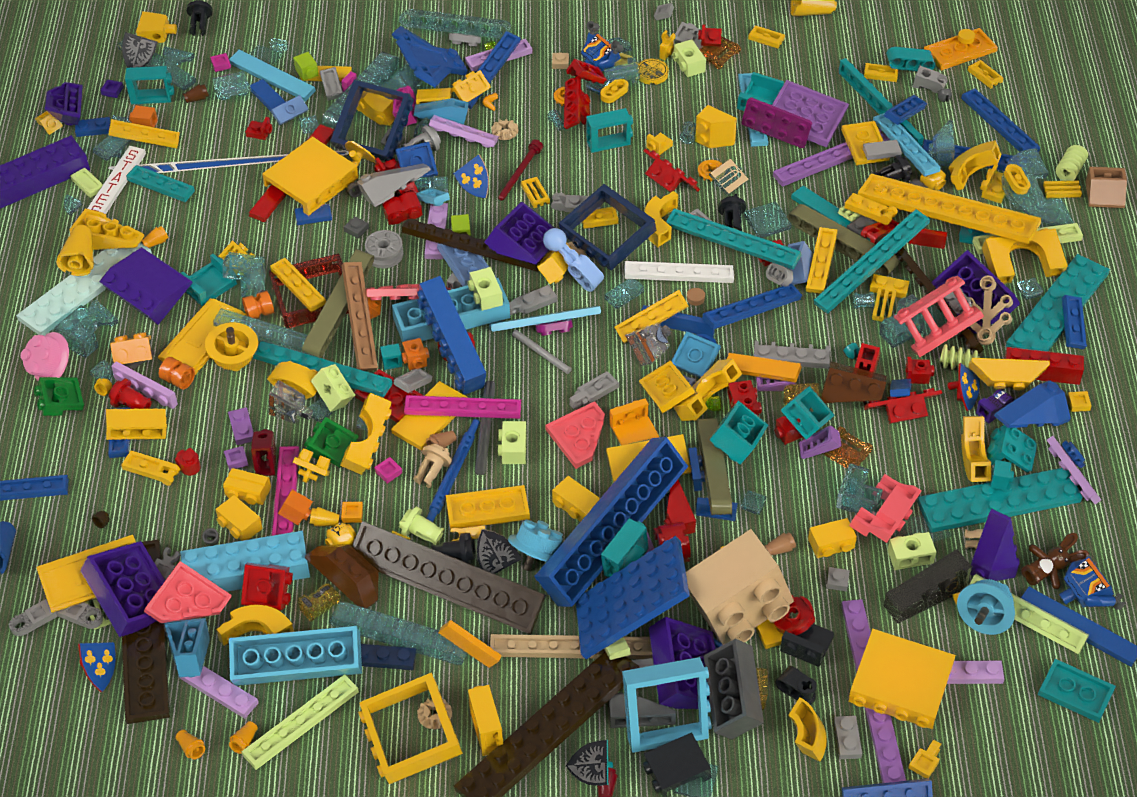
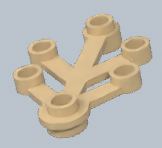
M984 276L980 280V286L984 291L983 310L976 304L973 298L969 297L971 302H973L972 306L977 307L984 316L981 318L983 325L981 327L975 322L969 327L977 333L976 338L981 345H990L996 338L995 333L1003 325L1010 324L1012 317L1008 312H1003L1000 315V319L992 326L991 320L1004 308L1011 307L1013 300L1009 295H1004L1001 297L1000 302L991 309L992 291L996 288V282L992 276ZM1008 316V320L1004 321L1003 318Z

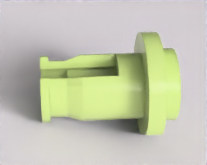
M416 506L413 510L409 509L399 522V528L402 529L401 534L408 536L412 533L425 541H430L437 545L444 534V528H439L435 523L421 516V508Z

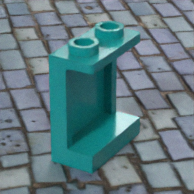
M753 72L745 92H740L738 96L737 109L745 111L747 100L750 97L772 105L782 89L784 81Z
M215 254L210 255L211 262L192 275L188 276L184 271L181 272L182 275L193 282L186 290V293L202 307L210 298L215 299L237 285L235 270L232 267H228L223 259L218 258Z

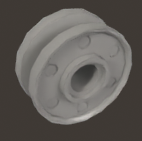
M376 231L369 235L365 241L366 253L374 255L373 266L376 268H391L397 265L403 258L402 239L393 231Z

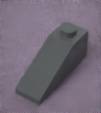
M621 692L616 693L609 700L611 728L627 727L624 693ZM637 696L639 727L675 725L676 710Z

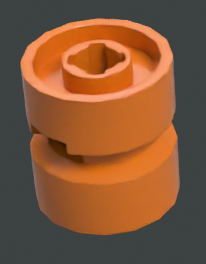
M268 291L257 293L256 297L251 295L242 298L244 310L249 321L259 318L260 314L266 316L274 313V307Z
M168 357L159 368V377L184 390L193 382L195 369L173 357Z

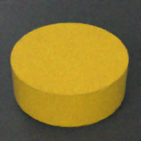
M962 29L959 31V42L963 44L974 42L975 33L972 30Z

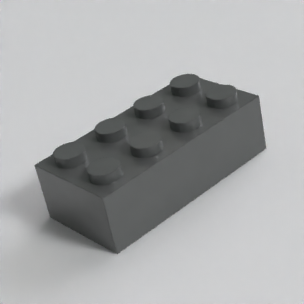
M735 638L704 655L705 667L708 668L709 672L707 683L710 690L709 699L714 733L732 740L763 724L764 720L753 646Z

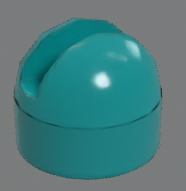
M851 343L844 348L843 352L848 358L854 359L858 357L860 349L856 343Z

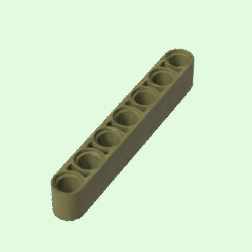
M804 204L797 205L787 215V220L792 226L815 239L818 237L820 227L837 229L838 234L834 249L856 262L875 246V244ZM893 255L875 272L882 276H888L899 265L898 258Z
M356 249L349 262L362 263L364 280L373 265L374 255ZM343 273L303 344L302 351L304 353L322 358L348 311Z
M717 418L697 419V434L711 515L732 514V499L724 454L721 449L716 448L709 440L718 427Z

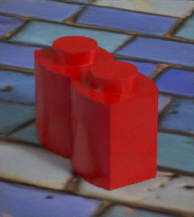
M408 192L399 197H392L382 203L389 225L399 224L407 219H417L423 215L422 206L416 192Z

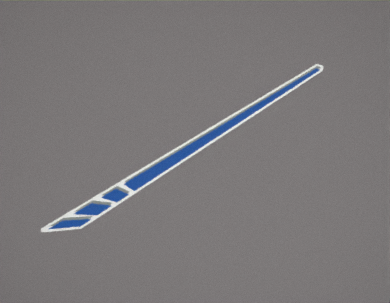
M346 150L335 151L342 156L349 154ZM288 154L140 164L138 166L157 173L278 162ZM111 166L109 169L114 170L116 166Z

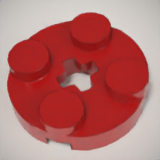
M792 595L794 602L789 605L788 613L773 623L779 632L784 634L787 631L797 636L814 624L815 616L814 609L807 598L803 596L794 597ZM790 613L798 614L795 618H790Z

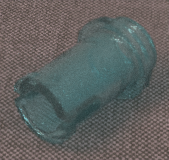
M551 110L548 113V120L553 122L558 131H562L560 125L564 130V120L561 118L560 112Z

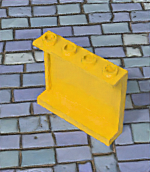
M314 137L305 141L297 149L262 173L265 187L270 184L276 186L303 205V212L308 216L345 189L350 183L358 179L357 165Z
M872 629L850 690L848 702L858 707L872 709L880 714L893 716L901 721L917 724L922 728L933 729L956 655Z

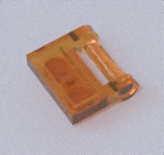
M721 36V47L703 46L700 51L706 58V61L714 64L717 69H721L726 61L741 51V48L738 44ZM727 48L730 49V50H729L726 54H724L721 58L718 57V56H719L722 52H724Z
M839 426L837 430L840 434V439L843 438L861 449V451L858 452L841 441V447L822 454L853 472L871 453L873 445L864 443L846 432L845 428Z

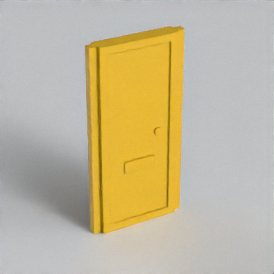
M210 298L160 353L158 359L163 362L166 358L173 357L193 367L196 375L211 358L205 349V339L208 333L213 328L224 323H241L247 317V314L228 304Z
M130 535L37 566L36 568L51 612L54 613L95 599L96 596L80 571L85 560L90 555L136 543L134 536Z

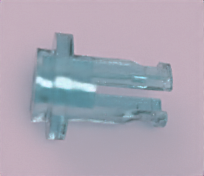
M636 57L627 58L628 63L614 66L610 69L604 68L606 82L610 84L614 80L625 79L631 80L632 84H637V79L641 77Z

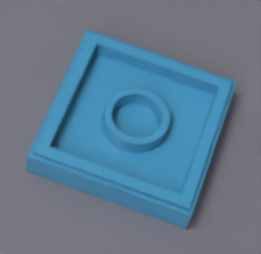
M686 331L672 359V363L677 369L701 378L711 368L721 346Z

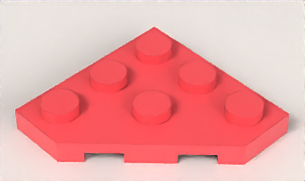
M419 284L397 285L396 288H393L391 285L380 286L378 289L370 287L367 288V297H371V300H382V296H389L390 300L401 299V296H408V299H419L417 294Z
M594 401L545 425V430L575 469L593 461L604 424L605 413Z
M180 561L149 602L144 612L160 623L219 615L232 595Z

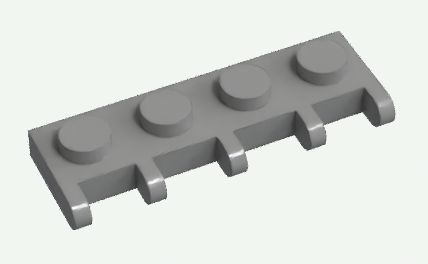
M755 340L754 357L801 363V367L828 369L830 364V346L826 345L825 349H813V344H809V348L794 347V343H790V347L775 346V342H771L770 346L759 345V341Z

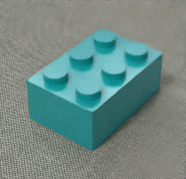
M738 401L723 418L709 440L716 448L724 451L732 461L741 465L754 450L769 425Z

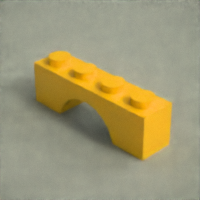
M734 359L718 360L692 386L695 393L673 406L681 421L697 420L708 409L706 406L707 400L717 391L728 387V383L735 382L742 375Z
M372 393L367 396L359 417L367 426L368 437L364 441L350 443L340 466L361 475L366 469H370L373 463L372 453H376L380 444L377 442L378 437L383 435L386 428L383 425L384 421L389 419L392 412L389 409L391 401Z

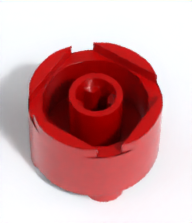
M683 522L660 525L657 528H653L654 538L658 540V546L676 536L681 541L684 563L690 562L688 559L691 557L688 535L683 534V530H686Z

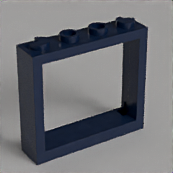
M353 80L330 142L335 148L346 150L345 143L348 141L345 138L363 91L400 100L402 102L384 150L359 144L375 158L383 161L391 160L394 154H396L395 150L397 149L398 142L402 140V131L404 126L408 124V115L413 110L414 100L408 93Z
M605 184L559 222L560 229L576 248H581L590 258L593 257L602 267H607L609 270H613L657 231L655 219ZM604 202L641 227L609 256L573 230Z

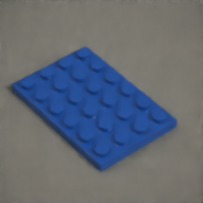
M676 536L666 540L662 545L647 552L638 560L631 562L622 570L615 572L606 580L599 582L593 588L583 593L577 600L576 609L580 651L585 659L590 658L690 596L681 541Z

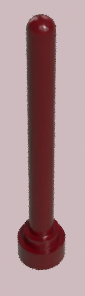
M536 139L531 141L528 146L529 152L499 194L498 199L500 201H503L509 194L534 155L540 154L544 148L542 142Z

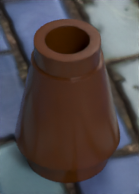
M198 84L183 94L187 103L205 100L209 96L205 84Z

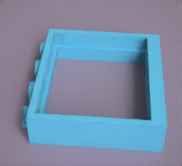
M700 657L622 671L627 738L632 753L655 749L691 732L696 741L709 739L708 730L712 728L711 720L708 716L711 708L707 696L710 695V690L706 679L709 678L708 668L703 666ZM697 678L699 722L639 733L637 688Z

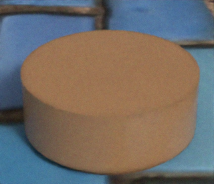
M692 288L688 290L687 302L689 304L698 306L704 303L705 292L702 289Z

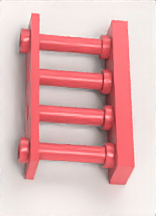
M959 276L947 279L945 284L909 307L900 309L893 316L900 325L906 324L915 340V344L911 345V348L919 357L927 354L984 317L977 307L969 306L959 288L965 284L964 280ZM951 292L954 293L963 309V312L957 317L953 316L943 298ZM936 302L947 319V323L941 327L937 326L927 309ZM920 312L931 329V333L926 337L920 335L911 319Z

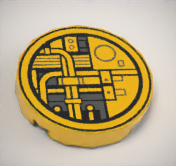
M645 59L636 67V77L642 83L648 85L655 83L657 85L668 78V65L659 59Z

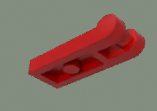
M893 219L888 225L878 222L864 227L861 231V236L869 238L870 242L876 245L900 223Z

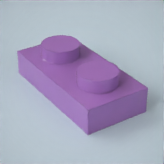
M247 407L229 411L228 415L236 445L252 442L254 432Z

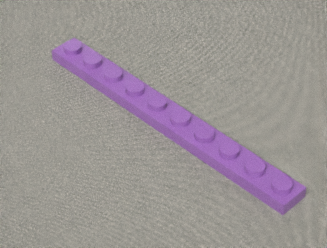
M862 599L842 601L841 603L856 672L871 634ZM865 707L882 783L906 781L891 716L877 713Z

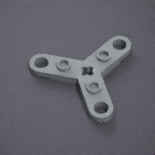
M45 599L26 609L24 613L11 618L9 628L13 635L23 636L56 617H60L88 629H94L102 624L103 615L98 608L89 606V604L84 602L52 613L48 601ZM91 615H97L94 621L91 620L90 622L87 620ZM18 623H26L23 625V628H15Z

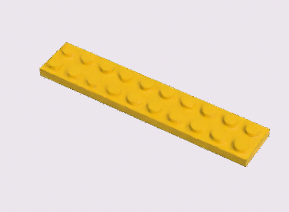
M872 173L858 191V195L885 206H894L899 210L913 212L917 209L932 219L998 235L1021 243L1029 244L1041 224V218Z

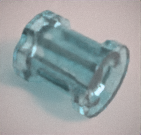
M687 121L683 124V132L679 136V139L684 144L693 143L695 139L694 134L696 133V124Z
M854 293V309L868 306L874 308V293Z

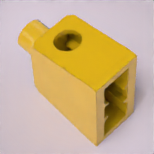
M142 11L136 30L137 36L158 41V43H164L168 34L177 33V25L169 24L166 15Z

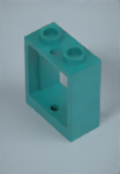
M167 66L126 68L125 82L131 104L171 102L175 91L174 86L171 85L172 76L171 73H168ZM163 79L164 89L138 90L136 83L137 80Z
M626 108L586 116L587 144L591 153L631 145L633 118L631 114H628ZM623 124V132L598 137V129Z
M810 386L781 409L782 413L806 440L835 416Z
M629 518L602 552L601 558L605 576L609 578L615 572L622 570L631 562L644 556L649 549L647 528L643 523Z

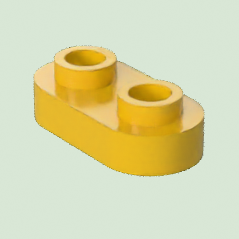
M615 79L601 90V100L605 103L615 102L628 92V81L625 79Z
M1015 164L1007 165L1004 176L1011 189L1016 194H1026L1031 185L1022 168Z

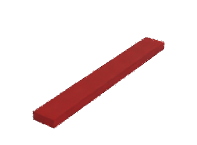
M320 124L308 140L314 137L327 145L335 129ZM271 184L250 210L249 217L265 222L287 194Z

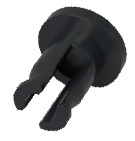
M195 0L187 5L186 10L187 14L191 17L189 32L193 36L196 35L198 21L200 22L199 30H201V35L204 36L207 19L212 16L213 8L205 1Z
M900 155L894 156V163L883 167L877 172L874 171L872 174L895 180L902 178L903 181L910 180L912 169L905 157L902 158Z
M734 194V196H728L720 201L718 212L724 216L725 226L734 227L742 231L741 214L746 211V202L739 198L737 194Z
M461 533L459 540L444 542L440 545H431L432 549L472 564V560L476 558L475 543L470 533Z

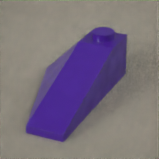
M990 510L971 562L969 574L973 577L977 574L984 579L995 581L1016 577L1020 561L1019 558H1016L1017 546L1013 543L1014 531L1010 517L996 510Z

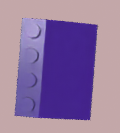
M521 201L493 229L484 243L498 254L537 264L549 251L543 242L544 234L554 227Z
M142 247L110 267L99 281L111 293L157 325L160 324L193 283Z
M968 250L931 282L937 289L945 284L947 279L959 276L965 282L961 286L963 293L966 297L973 298L976 304L983 310L984 291L980 286V280L984 276H992L996 282V288L992 291L991 309L1000 302L1001 297L1004 295H1009L1013 300V304L1011 307L1004 308L991 320V325L1000 319V315L1003 312L1010 314L1020 305L1016 295ZM980 319L976 323L982 327L983 320ZM967 327L973 334L976 333L971 327Z
M141 541L87 557L80 571L119 637L137 632L157 621L146 614L144 610L165 580Z
M664 617L649 627L654 665L700 657L705 667L704 655L715 650L712 631L668 617ZM697 678L657 685L659 704L674 709H698Z

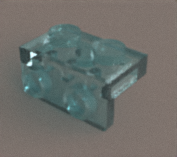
M244 71L212 79L218 99L227 100L231 96L247 95V92H251Z

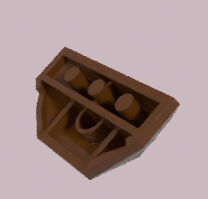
M322 545L305 555L306 560L363 612L378 601L379 571L350 545Z

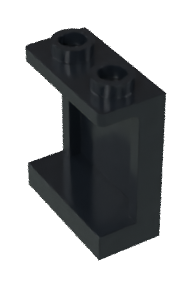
M692 732L644 753L645 762L642 763L647 775H652L654 779L652 781L653 788L656 793L660 792L662 797H668V791L699 777H702L704 782L712 778L711 768Z

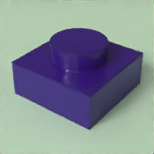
M107 79L100 90L101 95L117 98L124 88L123 82Z

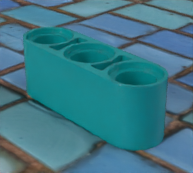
M891 47L886 52L890 67L893 69L918 71L920 66L931 70L935 68V62L929 50Z

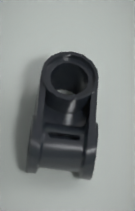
M788 666L775 681V685L781 692L795 700H798L800 697L810 705L814 703L817 684L815 680L800 672L796 667Z

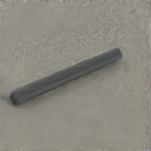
M486 381L483 398L494 399L495 382ZM481 417L475 473L477 475H484L486 473L492 418Z

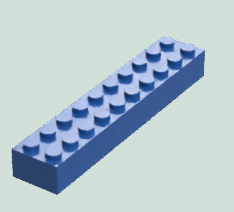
M667 437L651 438L534 576L557 606L572 607L603 570L601 554L627 520L630 518L642 523L688 468L686 462Z

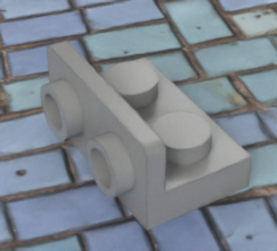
M681 22L675 33L674 41L681 43L692 39L701 53L705 46H701V40H698V32L702 29L696 28L692 23L686 24Z

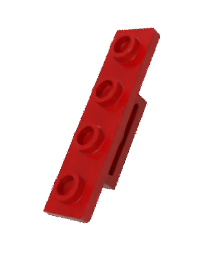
M578 76L570 78L565 82V129L580 124V121L585 125L586 116L590 115L589 103L591 101L589 96L581 90V78Z
M645 148V154L654 161L645 173L649 178L670 193L677 188L681 181L699 192L700 189L696 185L698 182L690 176L686 178L684 176L685 173L677 167L675 170L672 168L673 164L668 160L664 159L662 161L658 153L654 150L650 152Z
M934 388L923 390L922 394H917L915 391L910 392L909 396L901 398L889 396L885 401H868L869 404L864 406V410L886 407L889 424L927 417L928 412L925 399L941 395L942 390L935 391Z

